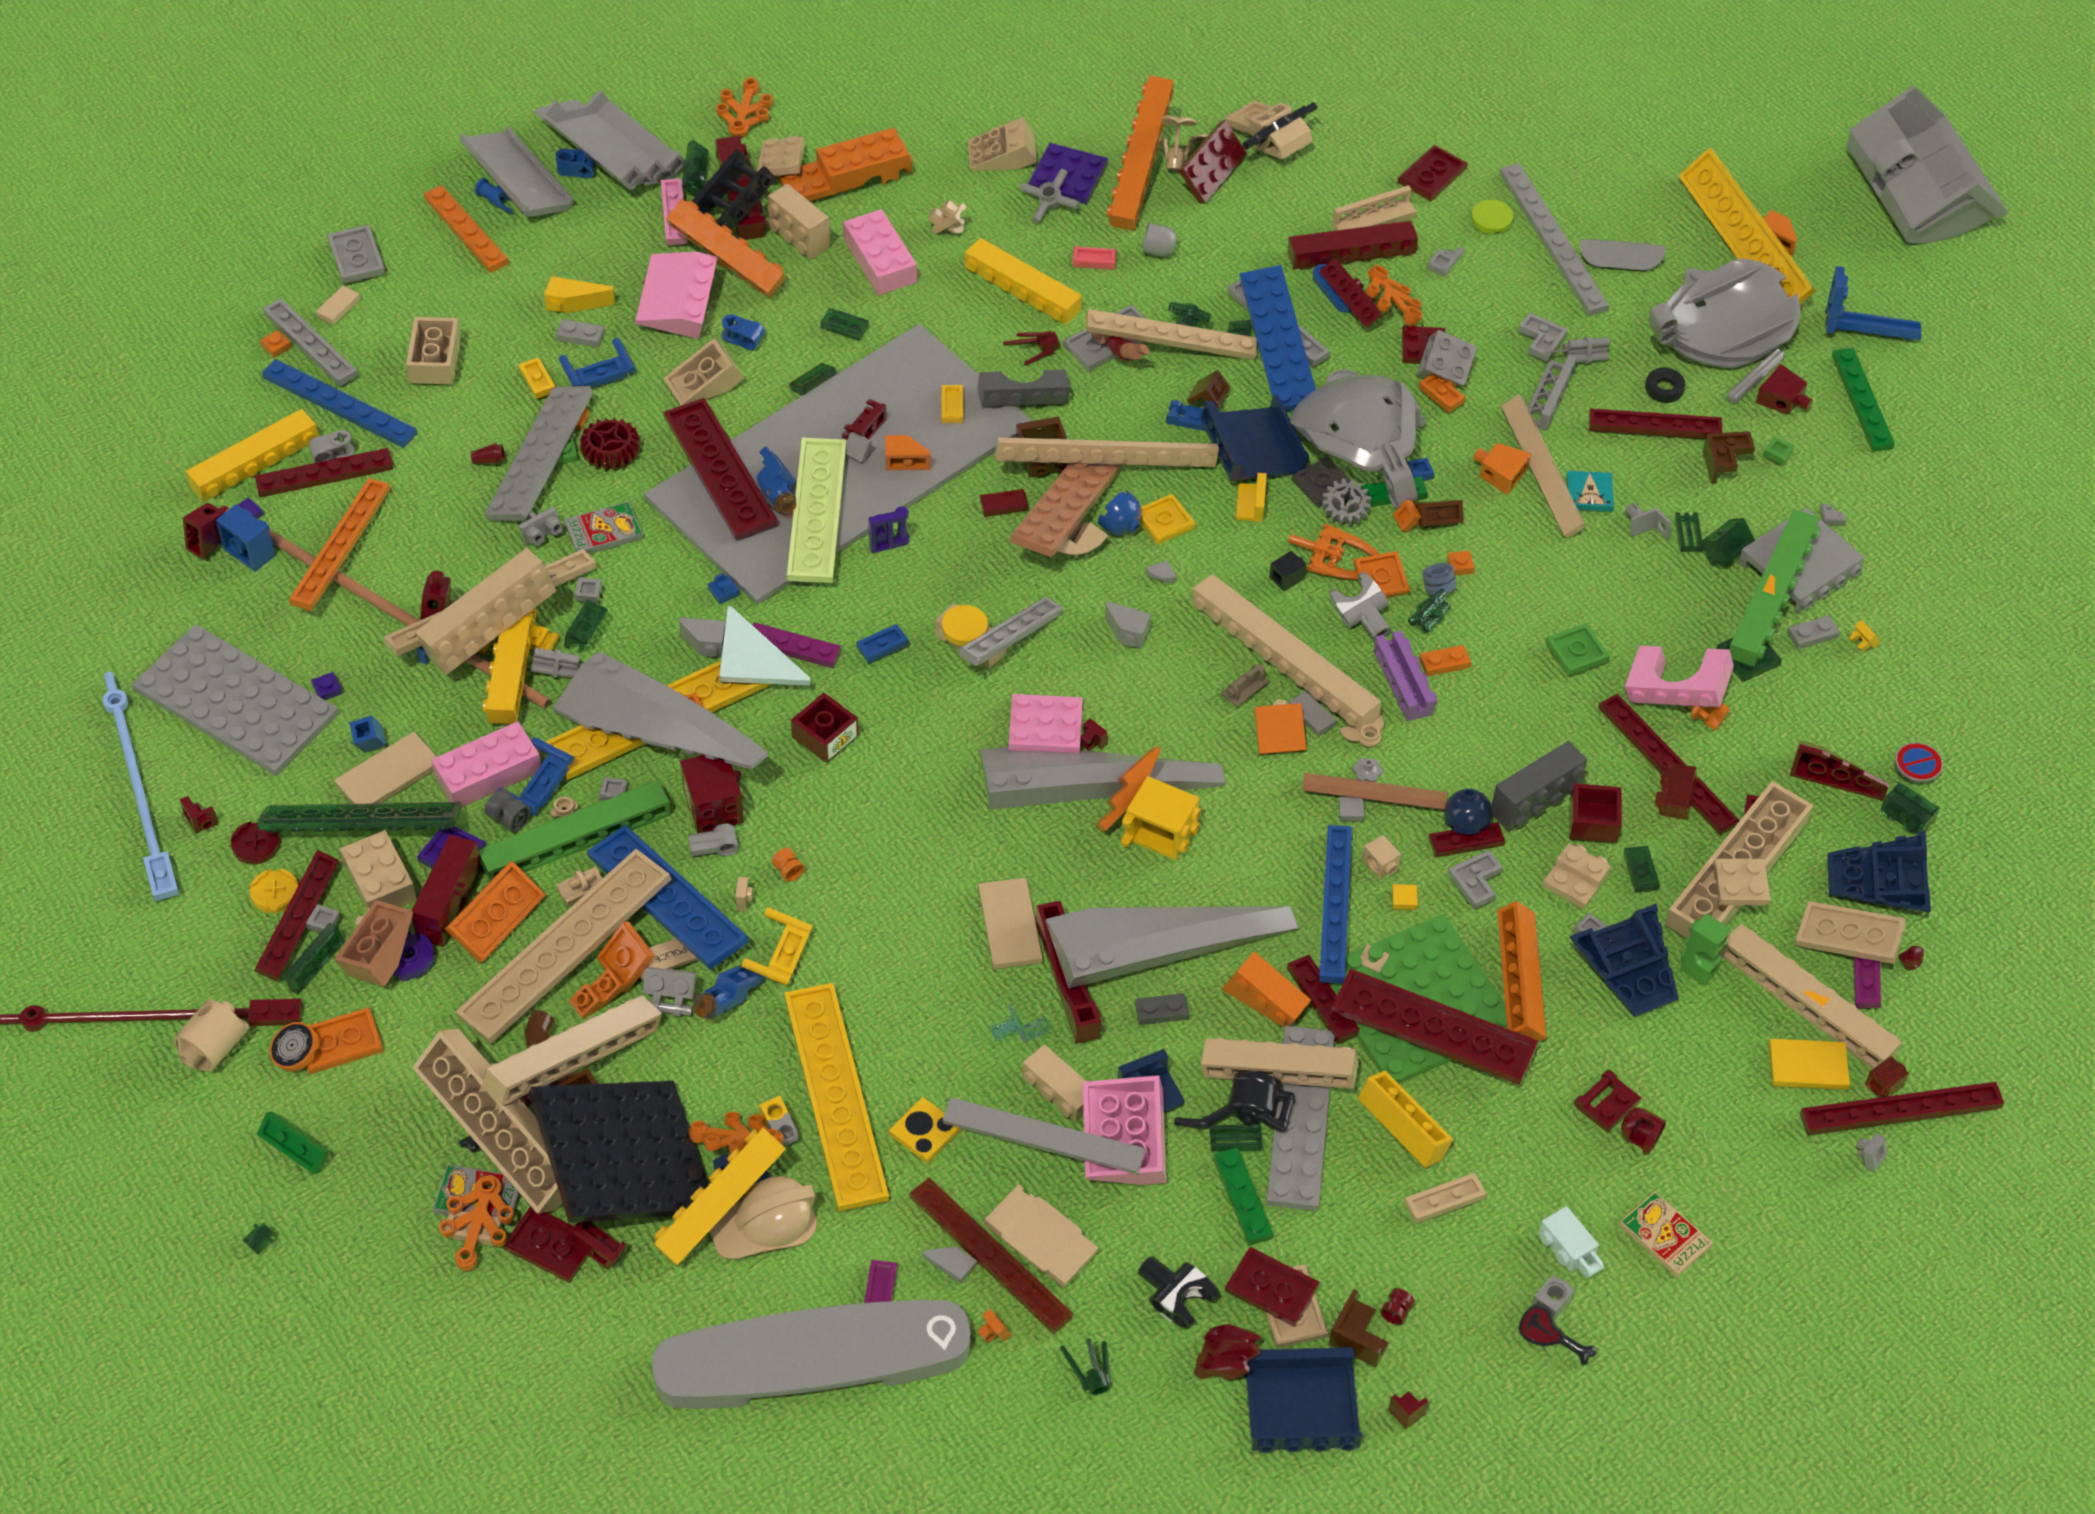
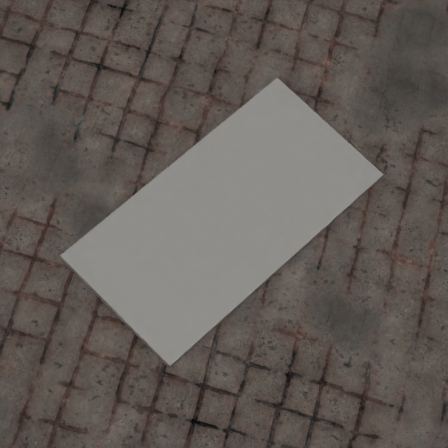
M918 324L730 441L760 491L761 488L757 481V475L765 465L762 463L764 458L759 451L766 446L775 453L796 480L790 486L791 492L795 497L802 438L843 439L842 433L846 431L843 427L846 424L852 425L866 406L874 409L865 403L868 399L886 405L887 420L870 438L872 443L866 461L860 462L848 455L845 457L836 547L837 554L869 533L868 517L894 512L900 506L910 507L994 453L998 437L1016 438V424L1032 420L1015 405L982 407L977 390L979 374L922 325ZM941 385H963V423H941ZM885 435H908L930 451L931 470H886ZM692 465L644 493V498L718 569L725 575H728L734 584L757 605L794 582L787 581V568L795 499L793 505L783 512L769 505L777 519L776 526L735 540Z

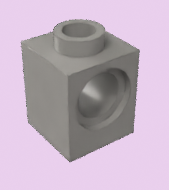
M1552 1275L1534 1295L1532 1305L1543 1304L1551 1310L1555 1321L1571 1303L1574 1290L1565 1280L1558 1279ZM1553 1295L1558 1297L1559 1299L1555 1300L1550 1298L1549 1296Z

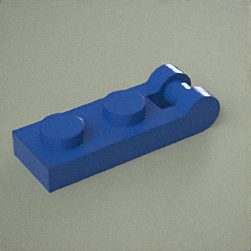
M1177 400L1170 403V412L1166 416L1168 424L1207 432L1200 418L1203 408L1183 405Z

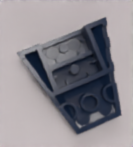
M1926 830L1917 832V835L1906 838V835L1895 837L1894 841L1886 843L1878 841L1873 842L1872 846L1864 848L1856 846L1828 853L1829 895L1931 912Z
M1657 904L1635 911L1629 919L1597 931H1593L1590 928L1569 937L1634 1017L1679 999L1672 968L1669 967L1668 950L1664 945L1662 937V925L1659 923L1657 916Z

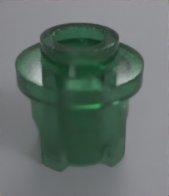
M255 1223L253 1230L242 1240L257 1255L269 1242H274L271 1238L274 1232L264 1223L260 1226Z

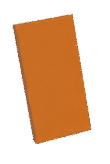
M511 860L444 929L478 963H481L546 894Z

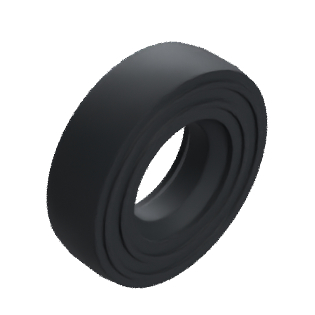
M1657 368L1647 376L1645 389L1652 399L1662 403H1672L1682 397L1685 390V379L1674 369ZM1659 381H1667L1673 384L1674 387L1669 390L1662 389L1657 383Z

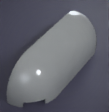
M1581 239L1580 242L1581 252L1586 261L1600 267L1648 270L1657 266L1662 261L1666 250L1664 245H1652L1649 243L1600 239Z

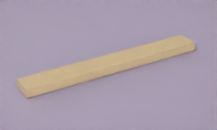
M1518 394L1501 407L1522 450L1531 454L1529 465L1563 535L1568 539L1585 528L1586 525L1523 397Z

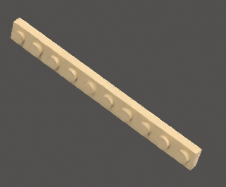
M998 437L995 459L996 461L1215 467L1219 448L1218 444Z
M582 549L545 565V568L554 586H557L596 569V561ZM440 612L384 636L385 645L396 657L422 646L415 631Z

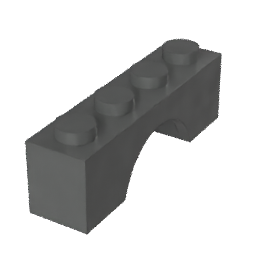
M1044 370L1043 375L1038 380L1029 383L1013 381L1002 372H980L977 390L983 407L1068 404L1071 387L1066 370Z

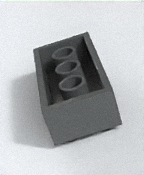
M1570 741L1565 742L1496 785L1491 806L1492 816L1508 832L1515 828L1523 827L1529 819L1534 816L1539 817L1547 808L1552 805H1558L1565 797L1570 795L1573 783L1582 784L1588 759Z

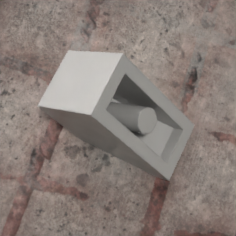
M1107 601L1105 620L1119 643L1141 649L1150 630L1151 614Z
M679 618L681 637L699 655L722 657L726 621Z

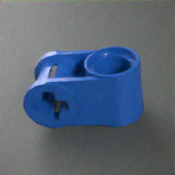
M562 148L556 152V167L559 175L585 179L591 178L594 175L593 165L596 163L581 150Z
M727 315L722 320V326L724 327L722 333L723 340L727 343L744 347L747 350L756 349L765 333V329L760 323L741 318L737 315Z

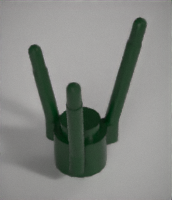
M1088 1338L1086 1340L1093 1367L1086 1372V1378L1065 1346H1060L1064 1357L1080 1380L1083 1391L1089 1390L1091 1395H1099L1110 1389L1112 1381L1109 1375L1108 1350L1105 1341L1102 1342V1371V1368L1098 1366L1091 1339Z

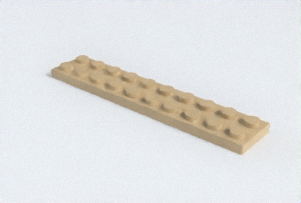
M635 849L456 1011L457 1017L492 1044L617 930L623 921L628 920L671 880L670 874L639 850Z

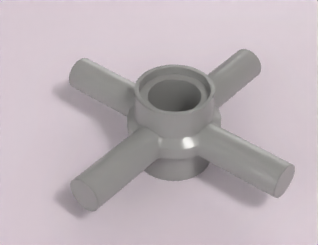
M1060 169L1053 183H1044L1040 188L1022 183L1020 190L1038 196L1041 203L1032 218L1035 223H1040L1047 209L1054 210L1060 204L1076 210L1079 208V201L1061 196L1059 188L1068 174L1066 170Z

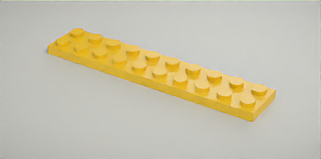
M1709 147L1679 175L1681 181L1737 259L1755 260L1777 269L1786 276L1779 284L1789 299L1797 294L1800 305L1816 291L1714 150Z
M720 660L666 686L683 696L696 692L703 708L712 713L772 684L720 682ZM581 725L545 741L574 756L573 763L567 766L569 771L564 776L566 780L646 744L642 742L641 738L628 739L624 738L621 733L613 732L608 734L602 732L601 728L595 727L592 730Z
M828 983L784 992L838 1212L889 1201L887 1186L834 984Z

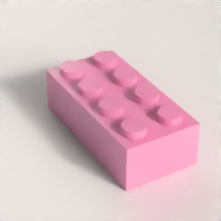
M882 209L843 221L844 241L877 295L917 283V264Z
M518 721L431 760L434 777L455 810L493 794L499 788L504 789L535 775L541 766L538 751Z

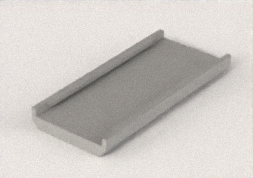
M506 127L504 132L469 137L461 133L459 141L527 217L567 211L572 206L573 197L510 127Z

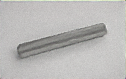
M1774 349L1727 393V400L1732 404L1737 403L1783 360L1784 352Z

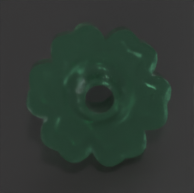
M1170 302L1168 312L1177 316L1175 324L1197 327L1198 322L1210 324L1212 317L1210 313L1199 309V306L1191 303Z

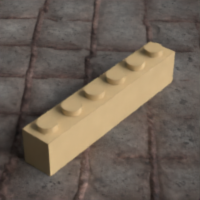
M1206 1038L1201 1067L1204 1078L1233 1080L1235 1073L1254 1071L1271 1075L1284 1084L1354 1089L1358 1058L1356 1049L1349 1047L1334 1048L1323 1045L1306 1046L1297 1043L1278 1044L1271 1041L1251 1042L1245 1039L1237 1041L1223 1038Z

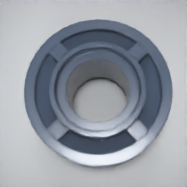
M1437 563L1425 568L1422 572L1425 591L1430 595H1444L1453 591L1457 586L1454 567L1448 563Z

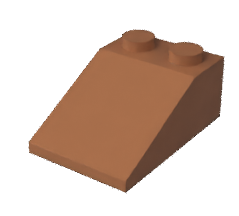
M375 900L335 957V961L350 977L384 987L399 965L413 912L410 909Z

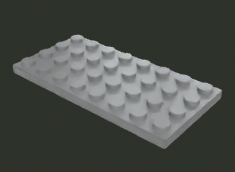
M196 624L131 684L135 692L275 776L339 715V710L336 706Z

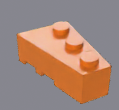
M1253 952L1222 987V990L1284 1028L1285 1025L1290 1026L1311 1001L1309 997L1256 952Z

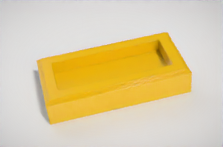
M941 385V423H963V385Z

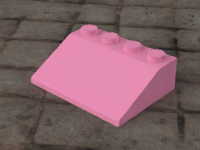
M700 252L651 254L635 324L699 339L717 257Z
M1148 1076L1083 1082L1084 1132L1143 1147L1146 1150L1138 1175L1085 1161V1178L1137 1185L1167 1183L1163 1086L1160 1077Z

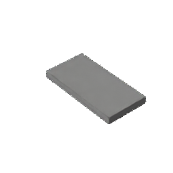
M1133 305L1116 313L1145 318ZM1086 329L1063 341V347L1088 372L1116 358L1107 346V342L1099 344L1093 338L1091 332H1087ZM1126 338L1128 341H1131L1135 344H1142L1145 342Z

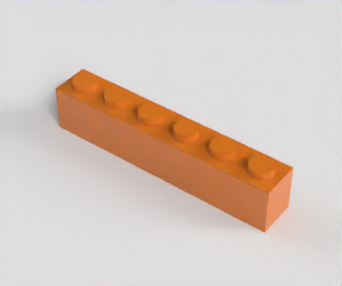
M681 198L666 217L668 225L709 255L716 256L717 261L770 299L785 280L783 268L775 262L773 264L766 260L767 257L759 250L753 251L749 248V243L741 237L739 239L735 238L732 235L733 232L724 225L720 227L715 223L716 220L710 214L701 213L695 203L690 200L686 202Z
M1515 901L1497 910L1507 1029L1541 1041L1546 1039L1535 913L1520 902Z

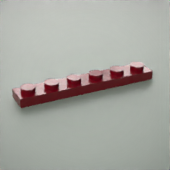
M1590 408L1588 414L1590 431L1706 438L1707 434L1723 433L1722 417Z
M384 448L255 475L254 477L259 498L390 471L393 470L389 449Z
M319 850L316 851L256 965L255 972L276 982L278 981L306 926V922L314 911L338 865V859Z

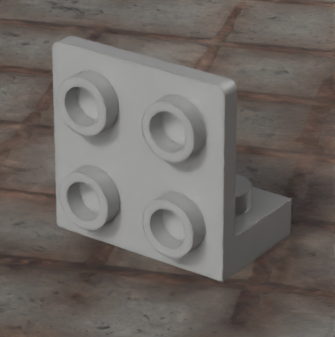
M1437 330L1428 339L1416 376L1424 379L1428 375L1434 374L1463 386L1477 347Z

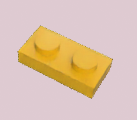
M539 357L518 364L519 371L535 399L549 395L556 388Z

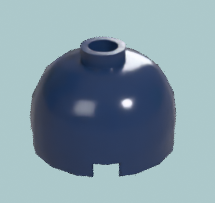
M1475 789L1456 791L1446 802L1444 809L1445 824L1448 826L1449 823V825L1453 826V831L1457 833H1480L1481 828L1485 826L1489 828L1491 825L1493 814L1491 802L1484 793Z

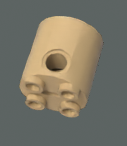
M209 999L174 1036L173 1043L180 1053L178 1057L183 1064L192 1069L210 1072L214 1070L245 1035L249 1025L233 1013L235 1009L227 1001L219 1003Z

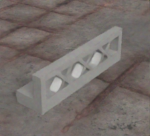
M1568 355L1565 364L1553 360L1549 361L1528 406L1531 415L1539 413L1541 416L1540 421L1534 419L1539 429L1548 430L1574 373L1577 357ZM1555 369L1561 371L1560 375L1554 376L1551 370ZM1553 383V390L1547 391L1544 385ZM1546 398L1547 403L1540 406L1537 400Z

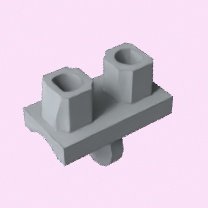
M553 507L537 516L530 512L527 517L528 520L518 525L522 534V542L526 546L531 543L537 546L543 543L545 535L549 533L557 535L562 532L561 522L558 519L556 509Z

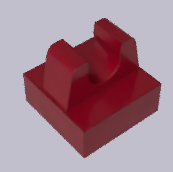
M1089 718L1083 724L1084 734L1081 736V740L1084 742L1081 746L1088 751L1095 746L1102 750L1108 744L1107 731Z

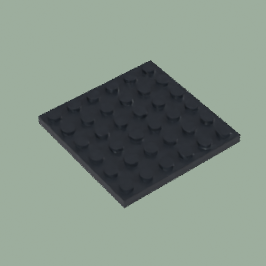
M674 1080L532 1086L528 1092L569 1223L673 1216L682 1206L687 1209L694 1202L690 1197L700 1187L705 1190L709 1186L696 1145L689 1137L688 1129L690 1127Z

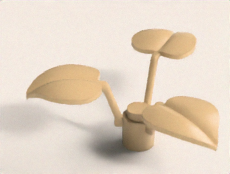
M1163 116V123L1176 125L1175 146L1170 148V152L1167 146L1168 140L1165 138L1160 139V143L1164 146L1165 159H1167L1166 169L1178 171L1184 164V161L1187 160L1192 143H1202L1209 134L1191 136L1185 152L1182 153L1183 149L1178 148L1180 125L1195 126L1197 121L1188 117Z

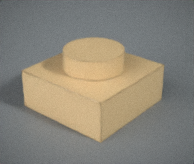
M738 877L735 896L737 911H747V903L752 902L753 887H749L748 877Z

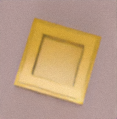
M1393 884L1392 909L1417 910V885Z

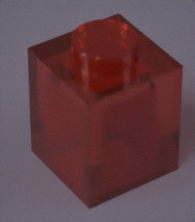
M1890 1056L1870 1071L1865 1085L1878 1098L1892 1096L1904 1087L1909 1072L1902 1063Z

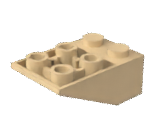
M1023 117L968 140L971 171L1013 170L1037 162L1034 132Z

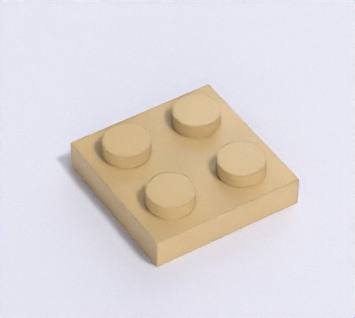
M1715 859L1714 868L1719 905H1769L1770 894L1765 859Z

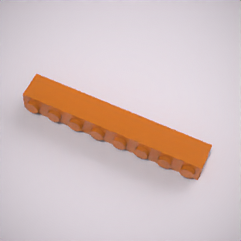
M1149 75L1148 82L1143 84V100L1138 101L1137 112L1139 114L1137 118L1134 117L1133 135L1129 134L1127 147L1129 149L1128 152L1123 154V170L1119 169L1118 187L1113 189L1112 200L1114 201L1112 205L1108 206L1107 217L1110 218V226L1135 231L1165 125L1162 122V117L1167 116L1174 93V80Z

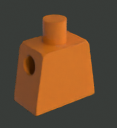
M1498 443L1490 452L1478 448L1473 460L1482 464L1480 471L1482 479L1509 495L1528 470L1531 454Z

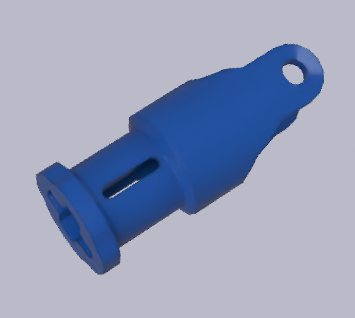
M481 178L477 182L474 193L477 196L482 195L496 207L509 214H514L510 208L503 205L504 202L512 199L500 186L495 187L486 178Z

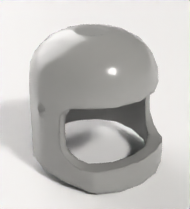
M1148 222L1144 237L1143 253L1164 258L1170 256L1175 250L1177 242L1176 232L1172 228Z

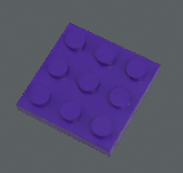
M1049 142L1028 184L1040 188L1044 183H1053L1060 169H1064L1068 174L1059 188L1061 196L1087 205L1108 165V158Z

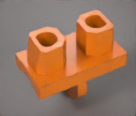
M1721 704L1720 707L1686 705L1692 710L1690 716L1694 720L1700 718L1713 730L1719 728L1730 711V708L1725 704Z

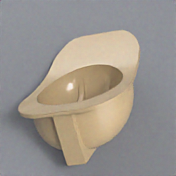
M775 1176L761 1180L751 1186L710 1230L717 1253L723 1258L734 1260L766 1251L796 1247L807 1242L813 1236L817 1226V1220L812 1208L815 1199L812 1185L802 1186L792 1178Z

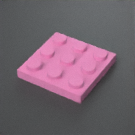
M1012 694L1008 750L1080 753L1083 697Z

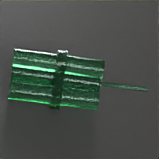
M1440 589L1435 595H1430L1421 602L1414 614L1408 619V623L1412 626L1416 624L1422 626L1424 633H1429L1436 624H1440L1444 620L1446 613L1451 609V605L1445 602V597L1448 594L1446 590Z

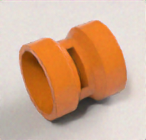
M791 848L779 850L771 860L773 866L781 871V876L786 882L798 879L805 870V866L799 859H796V854Z

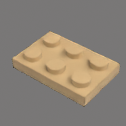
M790 136L786 139L777 140L776 138H770L763 141L757 171L762 166H765L774 176L800 173L805 147L804 137Z

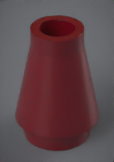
M493 443L471 451L472 463L500 465V462H505L503 445Z

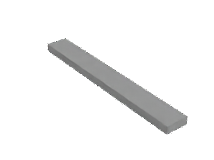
M955 1098L950 1099L943 1117V1123L946 1125L1136 1175L1139 1173L1146 1153L1143 1147Z

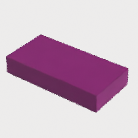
M871 1260L864 1303L892 1301L897 1273L896 1262Z

